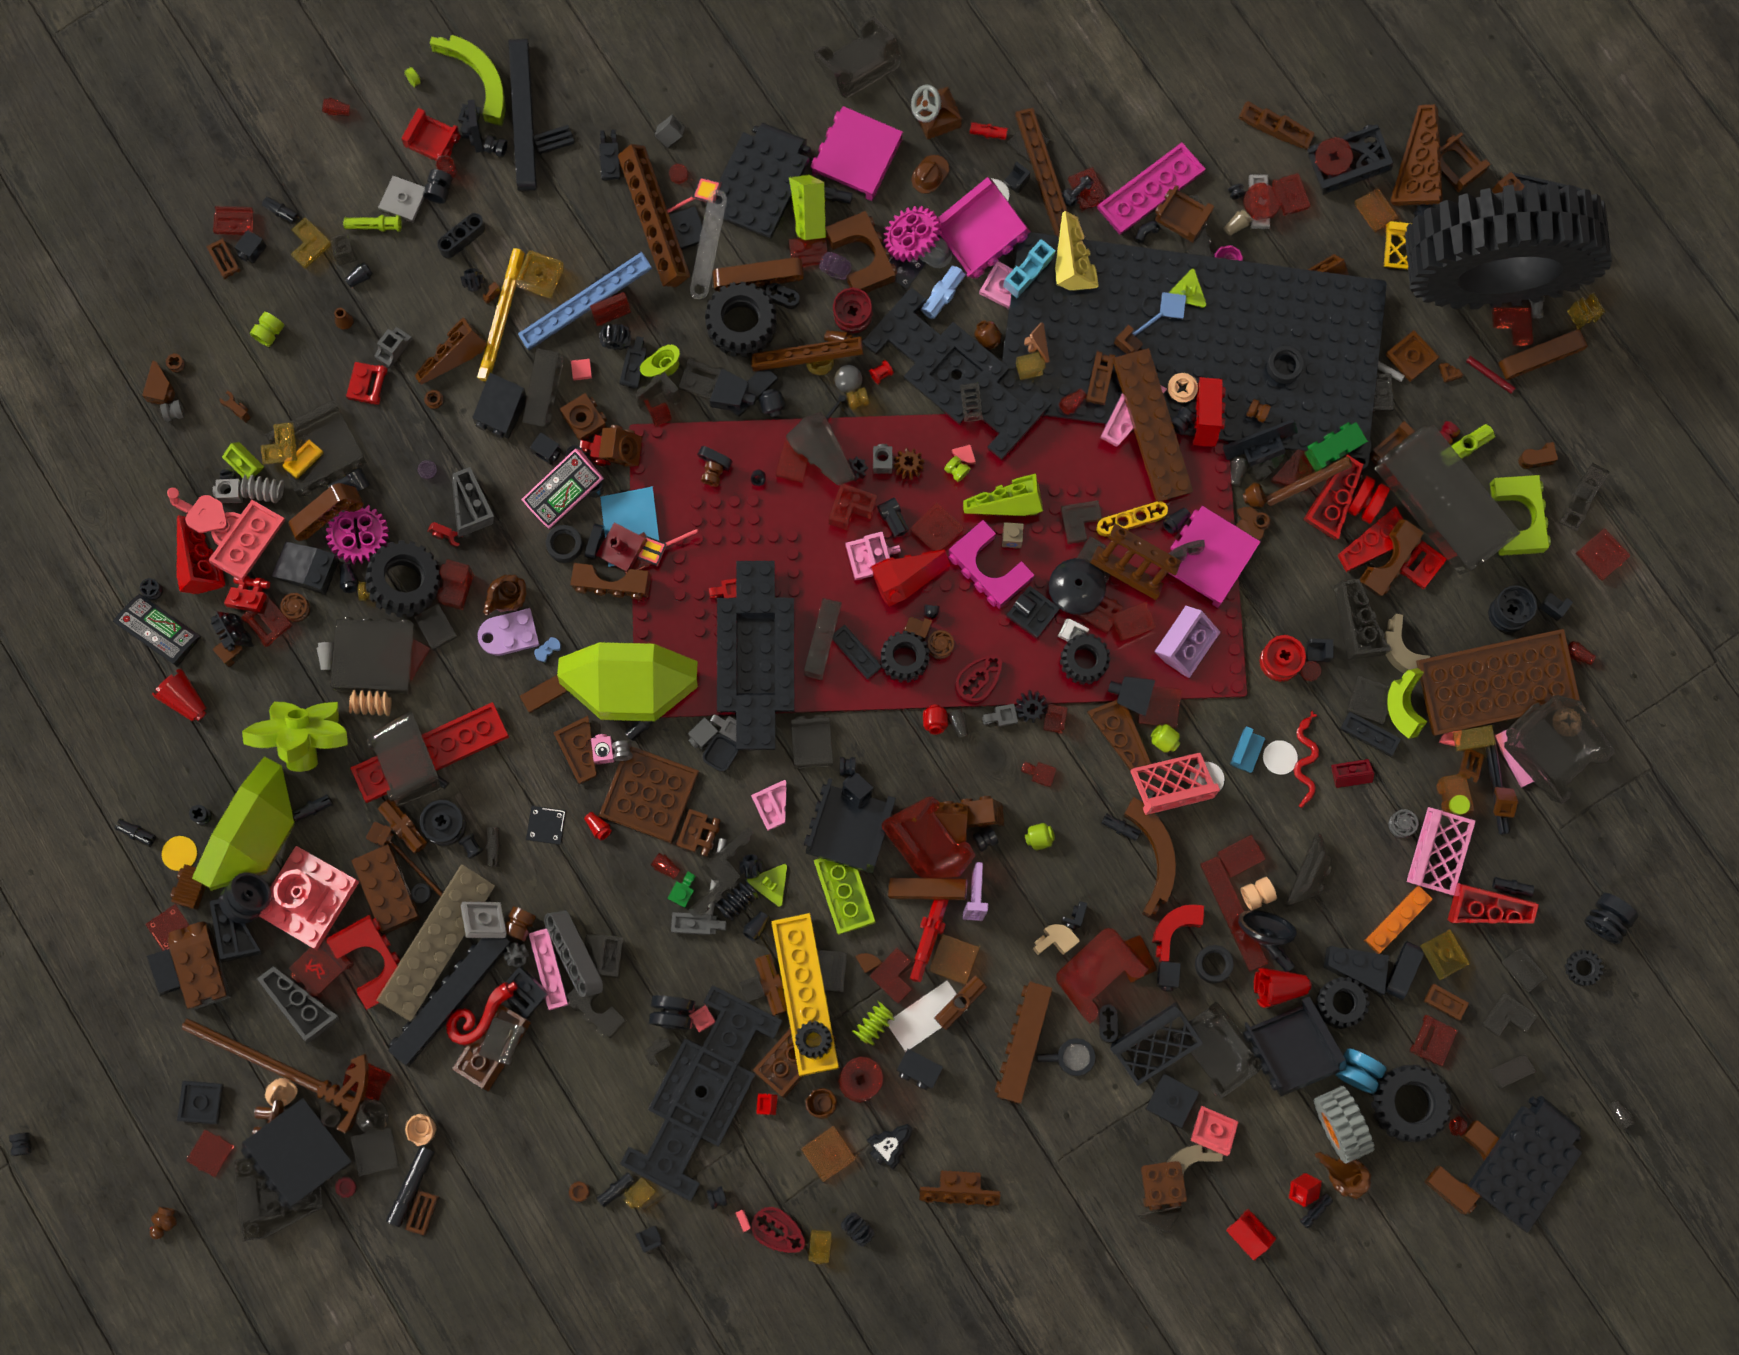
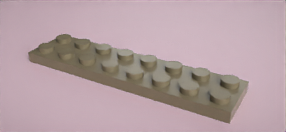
M460 865L376 1001L411 1021L465 935L461 911L462 902H485L495 885L466 866Z

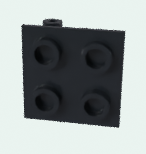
M215 612L216 615L211 618V625L216 634L220 635L219 639L226 650L228 649L229 652L235 650V645L254 646L251 641V635L245 631L242 625L243 621L237 614Z

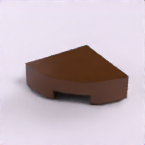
M493 282L488 287L489 292L487 294H483V300L486 304L501 294L500 287L496 282Z
M1442 363L1438 366L1444 383L1463 377L1459 369L1448 363Z
M863 953L855 956L864 973L882 964L872 954Z

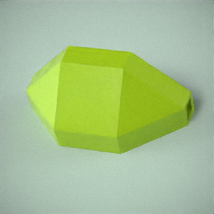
M599 642L560 657L557 676L559 683L601 720L656 721L698 687V661L656 644Z
M264 756L243 782L213 831L192 879L210 887V891L228 886L232 879L241 873H254L258 876L267 874L294 828V819L282 765Z

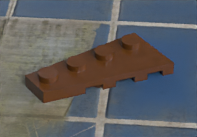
M1117 700L1087 712L1130 771L1133 768L1151 764L1128 708L1118 704Z

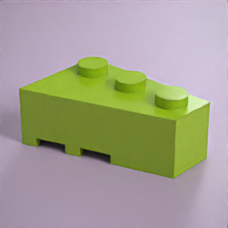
M810 175L789 177L796 220V233L804 240L826 238L824 182Z

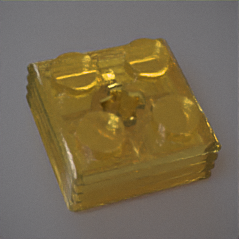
M529 250L516 279L517 287L551 298L564 269L563 262ZM543 272V276L537 277V274Z

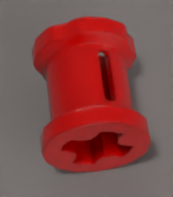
M886 360L877 368L869 370L876 384H879L880 380L888 375L892 376L894 373Z

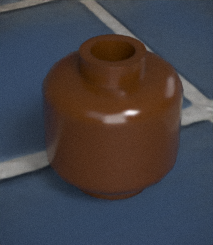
M984 320L977 324L974 335L984 348L992 349L1001 342L1002 334L993 321L986 322Z

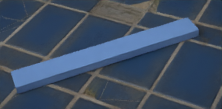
M643 252L639 253L518 333L519 337L528 350L532 349L653 269Z

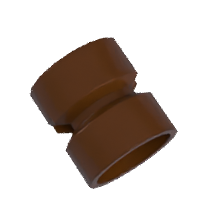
M513 906L509 914L510 921L505 923L506 934L525 942L529 934L528 927H532L536 916Z

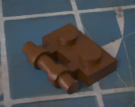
M689 809L676 846L692 852H696L697 846L703 847L701 855L708 857L710 850L714 847L715 835L719 833L721 820L713 818L711 824L706 823L708 815ZM703 829L709 831L705 841L700 839Z

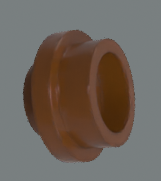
M431 390L426 393L424 402L427 407L436 409L442 405L443 396L439 391ZM437 398V401L433 403L431 399Z

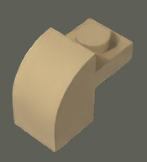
M1054 924L1043 930L1048 937L1045 938L1043 935L1035 941L1036 946L1033 950L1039 955L1053 943L1061 954L1064 955L1080 940L1068 927Z

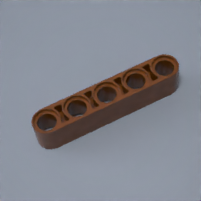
M787 258L715 269L712 272L714 290L719 292L722 286L730 287V283L733 282L736 285H740V282H746L748 286L753 283L759 287L771 283L780 284L800 281L804 278L801 258Z
M1579 329L1501 360L1498 365L1505 379L1510 380L1581 352L1588 347V344Z

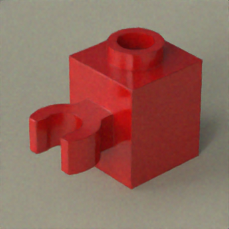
M595 435L593 443L581 440L579 447L583 452H591V461L595 465L605 466V464H611L610 461L599 458L602 436Z

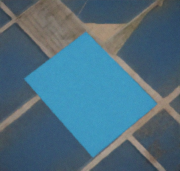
M653 486L600 497L605 538L615 522L644 538L648 536L659 540Z

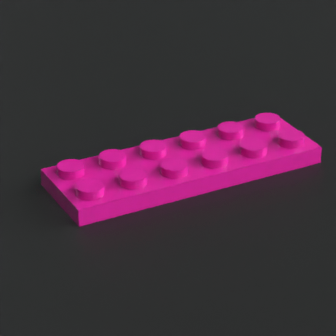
M1180 143L1101 202L1097 209L1121 235L1155 210L1160 203L1163 204L1166 201L1164 197L1169 189L1173 190L1175 185L1179 186L1178 191H1180L1204 173L1205 168L1187 147Z

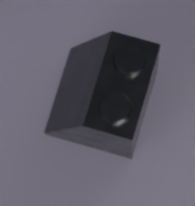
M490 373L472 417L476 424L475 426L483 431L486 429L492 431V434L498 438L505 437L509 439L528 402L525 389Z

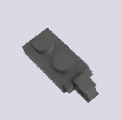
M673 912L671 933L711 935L716 934V930L726 931L727 922L717 921V916H712V914Z

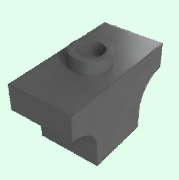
M397 327L393 331L388 329L377 343L378 350L374 355L375 359L391 368L412 341V337Z

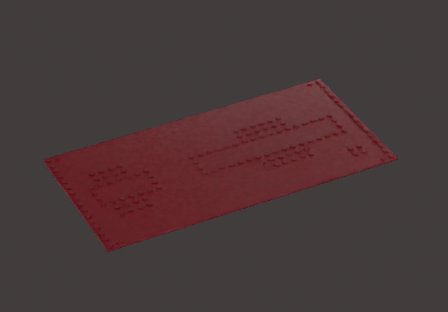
M970 413L960 425L947 414L839 417L829 418L827 424H822V418L631 424L629 426V430H633L636 435L642 436L639 466H630V491L653 486L659 541L666 543L698 529V533L667 546L658 566L642 560L635 562L632 567L634 570L649 571L652 575L649 597H643L642 600L632 598L633 643L656 644L698 661V687L660 718L713 716L714 714L717 716L736 715V712H717V598L710 599L709 588L721 587V581L736 578V561H775V598H794L795 712H775V714L929 708L930 705L934 704L943 708L1019 705L1016 700L1022 699L1021 693L1027 696L1028 690L1032 691V695L1039 691V696L1044 695L1046 698L1045 702L1048 704L1113 702L1118 700L1119 695L1108 692L1110 682L1114 681L1122 684L1124 676L1155 679L1150 700L1245 697L1247 695L1239 578H1237L1223 602L1217 608L1212 605L1213 601L1169 573L1161 581L1164 585L1159 597L1155 600L1100 569L1105 577L1106 592L1100 605L1093 611L1074 615L1059 609L1037 639L1006 617L1028 586H1031L1053 602L1049 594V580L1052 572L1060 563L1074 558L1091 561L1094 551L1098 546L1105 550L1111 539H1109V536L1104 537L1098 534L1097 524L1100 519L1156 502L1134 428L1116 447L1100 438L1107 424L1042 415L1006 457L1000 460L987 448L998 436V433L975 413ZM1176 434L1193 492L1161 501L1168 507L1165 517L1183 507L1192 515L1195 509L1199 511L1204 506L1235 526L1230 460L1226 459L1222 448L1229 444L1228 441L1217 440L1216 447L1193 445L1195 436ZM878 444L892 446V474H873V446ZM971 445L976 462L975 464H966L970 467V471L960 482H957L953 475L947 473L944 468L954 457L952 449ZM701 446L717 451L733 461L728 471L723 470V473L720 474L719 486H710L701 482L702 475L706 471L704 469L706 461L697 456ZM905 448H908L909 452H912V449L915 448V455L921 453L922 457L920 459L925 460V464L922 465L924 471L919 472V477L913 475V480H910L909 476H906L903 480L902 474L896 475L897 469H893L894 457L898 456V451L905 453ZM880 455L878 457L880 461H886L888 459L885 455ZM857 456L858 459L865 460L868 470L865 472L866 476L863 479L859 477L854 481L850 477L847 478L846 471L843 469L847 465L846 462L849 458L853 460ZM906 462L905 465H906V466L909 465V467H910V466H912V462H910L909 464H908V462ZM761 469L765 472L766 482L764 485L755 486L752 484L751 474L754 470ZM1036 474L1042 499V512L1026 516L964 513V500L983 492L989 494L1000 485L1003 487L1013 484L1012 480ZM892 498L897 500L901 514L909 528L905 535L894 538L886 520L882 519L877 509V505ZM1157 507L1154 512H1150V518H1152V513L1155 512L1161 515L1163 509ZM1138 512L1136 513V518L1143 521L1146 519V514ZM1125 517L1118 519V523L1121 526H1127L1129 523ZM1189 517L1180 530L1173 534L1167 532L1163 527L1165 518L1128 531L1171 555L1173 552L1170 550L1175 540L1180 541L1182 529L1185 525L1189 526L1192 520ZM982 520L985 521L996 535L995 539L976 556V565L979 571L987 577L1000 578L1009 573L1022 561L1034 574L1033 580L1000 609L997 606L993 607L988 602L987 595L984 592L980 593L974 586L975 582L971 578L967 579L961 572L962 568L958 564L954 565L949 559V549ZM1112 520V525L1106 526V524L1103 523L1101 529H1105L1106 531H1108L1109 527L1114 525V520ZM1004 523L1023 524L1021 548L1002 547ZM883 532L888 548L900 546L901 553L890 555V558L899 559L904 558L905 555L917 556L924 552L944 549L950 567L907 599L888 607L880 595L874 576L855 580L845 543L863 539L867 535ZM1118 544L1112 554L1122 559L1128 549ZM1135 553L1128 563L1138 568L1145 559ZM1151 563L1145 573L1155 577L1161 568ZM1077 580L1075 581V584L1077 586L1082 585V582ZM924 606H940L938 616L933 619L926 617ZM1185 606L1203 611L1220 631V634L1190 678L1166 664L1155 652ZM910 617L924 621L926 618L932 620L925 642L928 643V638L933 632L944 630L952 635L954 648L946 659H935L929 654L927 669L917 680L912 679L908 683L906 680H903L902 683L898 682V679L893 680L890 675L887 676L883 668L867 680L831 640L830 636L845 624L877 662L882 665L881 650L888 637L891 635L895 636L896 632L902 634ZM1066 619H1071L1089 628L1090 630L1086 635L1094 634L1095 638L1100 637L1101 642H1105L1107 644L1106 649L1110 651L1109 657L1111 659L1108 669L1098 681H1094L1092 684L1085 683L1081 685L1078 681L1074 683L1072 682L1073 679H1068L1066 672L1063 673L1060 656L1067 641L1061 639L1058 635ZM900 648L895 651L893 658L899 665L909 666L916 661V654L909 648ZM1078 650L1074 655L1076 663L1081 668L1090 669L1096 664L1095 656L1088 650ZM998 655L1002 660V667L993 691L981 702L969 703L964 701L958 695L955 686L960 671L974 660L983 656ZM989 660V668H992L993 666L998 667L996 665L997 660ZM983 673L981 675L976 674V681H969L971 683L968 689L963 688L964 695H971V689L973 687L978 688L977 683L980 680L984 681Z

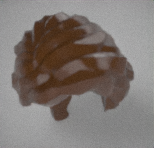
M505 574L492 581L487 590L488 595L483 611L485 616H489L494 610L500 612L516 611L522 607L527 595L525 580L518 578L516 574Z
M1322 1152L1315 1153L1316 1158H1319L1320 1162L1327 1168L1329 1179L1333 1183L1334 1188L1343 1197L1349 1196L1358 1199L1371 1187V1175L1368 1168L1358 1159L1344 1163L1340 1158L1336 1160L1328 1154H1323Z

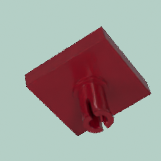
M614 522L596 556L628 572L635 564L647 539Z

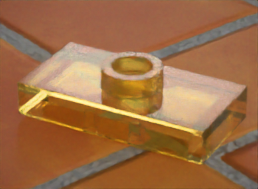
M1492 725L1452 733L1456 752L1496 744Z

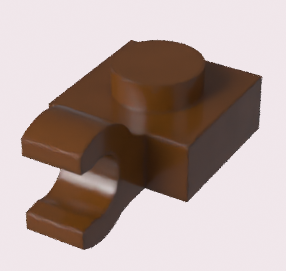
M227 391L226 394L230 399L224 401L220 398L219 401L242 421L247 423L251 418L247 413L249 410L242 403H235V397L231 392Z

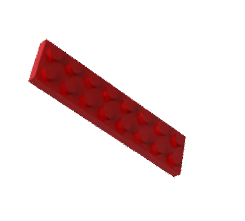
M492 702L351 767V770L365 802L369 803L505 740L509 736Z

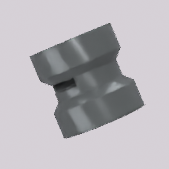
M180 400L173 401L172 404L165 403L160 405L165 422H170L174 418H185Z

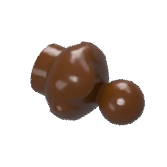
M159 1207L158 1212L152 1216L151 1221L155 1226L150 1227V1236L153 1239L162 1238L164 1231H170L176 1226L177 1220L174 1216V1209Z

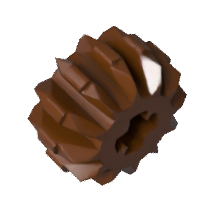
M905 448V453L898 451V456L894 457L893 469H897L896 475L902 474L903 480L906 476L913 480V475L919 477V472L924 471L922 465L925 464V460L920 459L922 457L921 453L915 455V448L912 449V452ZM906 462H908V464H909L910 462H912V466H910V467H909V465L906 466L905 464H906Z

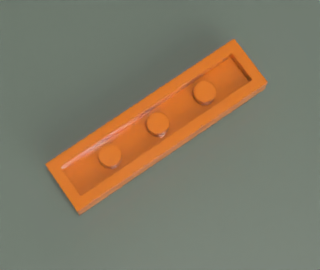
M1419 885L1416 886L1364 941L1377 954H1380L1426 907L1432 898Z

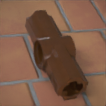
M392 799L386 800L381 804L378 810L391 824L390 827L397 836L404 840L409 849L414 854L424 849L428 843L416 830V826L410 818L403 814L397 804Z
M771 954L756 958L755 964L761 977L760 982L764 995L767 996L773 1016L787 1012L786 999L783 994L784 989L779 973L777 974Z
M974 976L934 1019L942 1028L947 1030L987 987L979 978ZM963 998L966 1006L958 1008L955 1005V1000Z

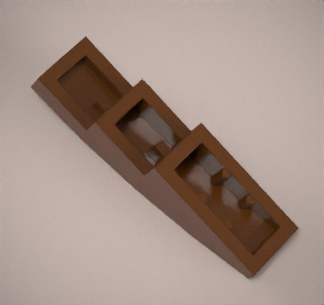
M1249 101L1244 104L1238 119L1270 136L1303 149H1308L1315 134L1286 115L1281 117L1267 108L1262 110Z

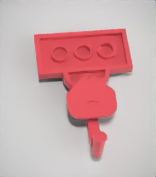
M170 488L167 491L171 504L187 513L186 523L190 528L199 533L211 531L213 540L218 545V548L210 557L209 562L241 581L247 576L285 522L282 516L253 500L250 501L242 514L235 512L224 513L222 503L212 496H201L192 506L178 498L179 491L176 488Z

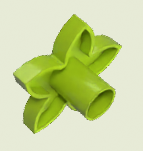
M274 701L269 710L270 720L255 723L242 731L243 743L245 745L257 748L277 747L278 756L286 762V767L296 772L308 771L317 766L316 748L328 749L348 745L347 733L344 727L338 723V702L322 703L303 709L291 703Z

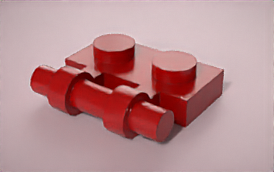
M246 576L243 581L234 577V583L239 584L238 588H230L224 602L226 607L260 613L267 597L262 591L263 588H270V582L265 581L263 578L251 579L249 576ZM249 586H253V587H254L253 590H247V589H248Z

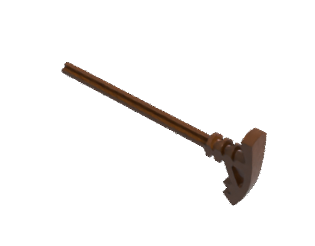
M188 1018L182 1024L183 1030L316 1092L319 1099L325 1097L328 1103L334 1101L336 1107L342 1105V1109L347 1111L348 1114L337 1127V1130L347 1133L354 1126L368 1087L369 1068L366 1054L351 1060L352 1063L356 1064V1067L346 1071V1074L350 1075L351 1079L340 1090L338 1084L331 1086V1081L329 1080L322 1082ZM358 1082L356 1096L349 1095L350 1090Z

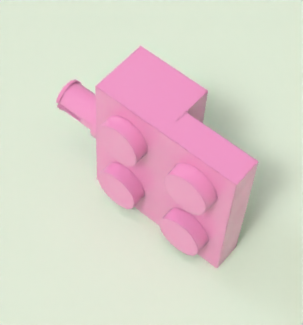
M883 532L867 535L863 539L845 543L855 580L873 576L870 566L890 558V555L901 553L899 545L888 548Z

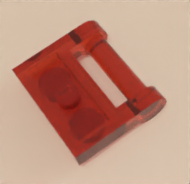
M268 596L260 613L247 611L241 617L260 637L261 643L265 647L271 645L276 638L293 626ZM256 614L271 629L272 632L267 635L254 619Z
M1424 1015L1422 1020L1424 1023L1414 1045H1411L1409 1051L1438 1066H1443L1458 1030L1437 1021L1431 1016ZM1433 1026L1435 1030L1426 1051L1421 1049L1430 1027Z

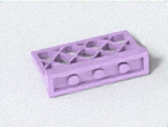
M976 863L973 870L971 902H967L963 911V920L983 921L987 913L988 903H981L983 863Z

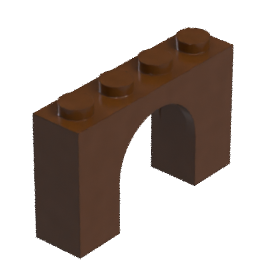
M866 211L825 227V235L832 250L853 242L864 243L873 250L875 258L868 267L847 275V283L850 288H858L868 293L895 282L897 270L894 264H890L888 259L890 258L887 248H883L881 235L875 231L874 220L872 216H868Z
M1478 1120L1472 1121L1461 1135L1464 1140L1480 1153L1483 1162L1499 1140L1495 1134ZM1441 1166L1435 1167L1424 1181L1461 1214L1471 1213L1477 1206L1475 1202L1480 1196L1467 1186L1468 1184L1459 1182Z

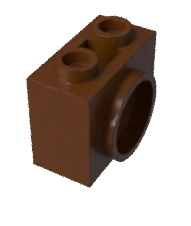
M586 393L560 408L562 416L580 442L581 440H590L595 435L601 433L603 428H607L605 423L607 422L606 417L602 412L598 413L595 408L597 407L596 402L592 397L588 398ZM580 417H586V418H587V419H586L584 422H582V423H580V422L577 421Z
M611 425V428H603L599 458L625 467L639 466L642 436L636 435L633 430H622V426Z

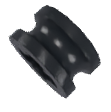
M1236 184L1228 189L1232 200L1239 199L1246 194V191L1243 190L1244 185Z

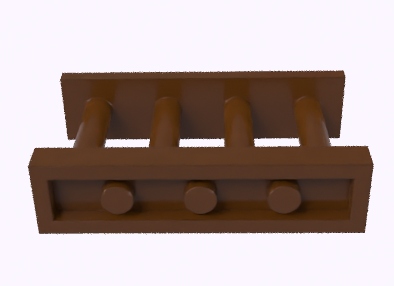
M1114 524L1109 535L1111 542L1105 550L1098 546L1090 563L1156 600L1164 585L1161 581L1168 572L1174 576L1177 574L1181 560L1121 526ZM1118 544L1128 549L1122 559L1112 554ZM1135 553L1145 559L1138 568L1128 563ZM1151 563L1161 568L1155 577L1145 573Z

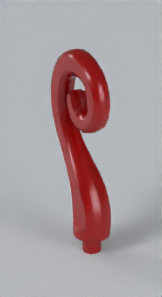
M515 981L510 984L504 982L491 993L480 1023L468 1034H460L456 1025L461 1017H465L466 1023L463 1025V1029L465 1031L471 1030L475 1025L474 1014L468 1009L454 1011L447 1021L446 1030L448 1037L460 1045L471 1044L479 1040L489 1029L499 1006L514 996L513 991L518 989L517 983Z

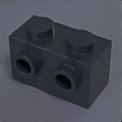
M907 1049L897 1072L900 1073L898 1076L902 1079L909 1081L911 1078L917 1082L916 1086L927 1091L928 1088H933L943 1066Z

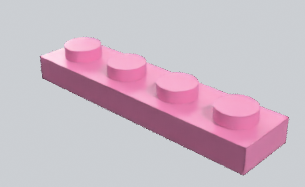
M547 929L529 933L542 986L549 992V995L545 998L548 1010L568 1005L553 944Z

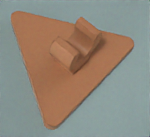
M1040 323L1030 334V337L1025 338L1024 345H1029V352H1034L1038 349L1047 363L1049 362L1045 329L1044 324Z

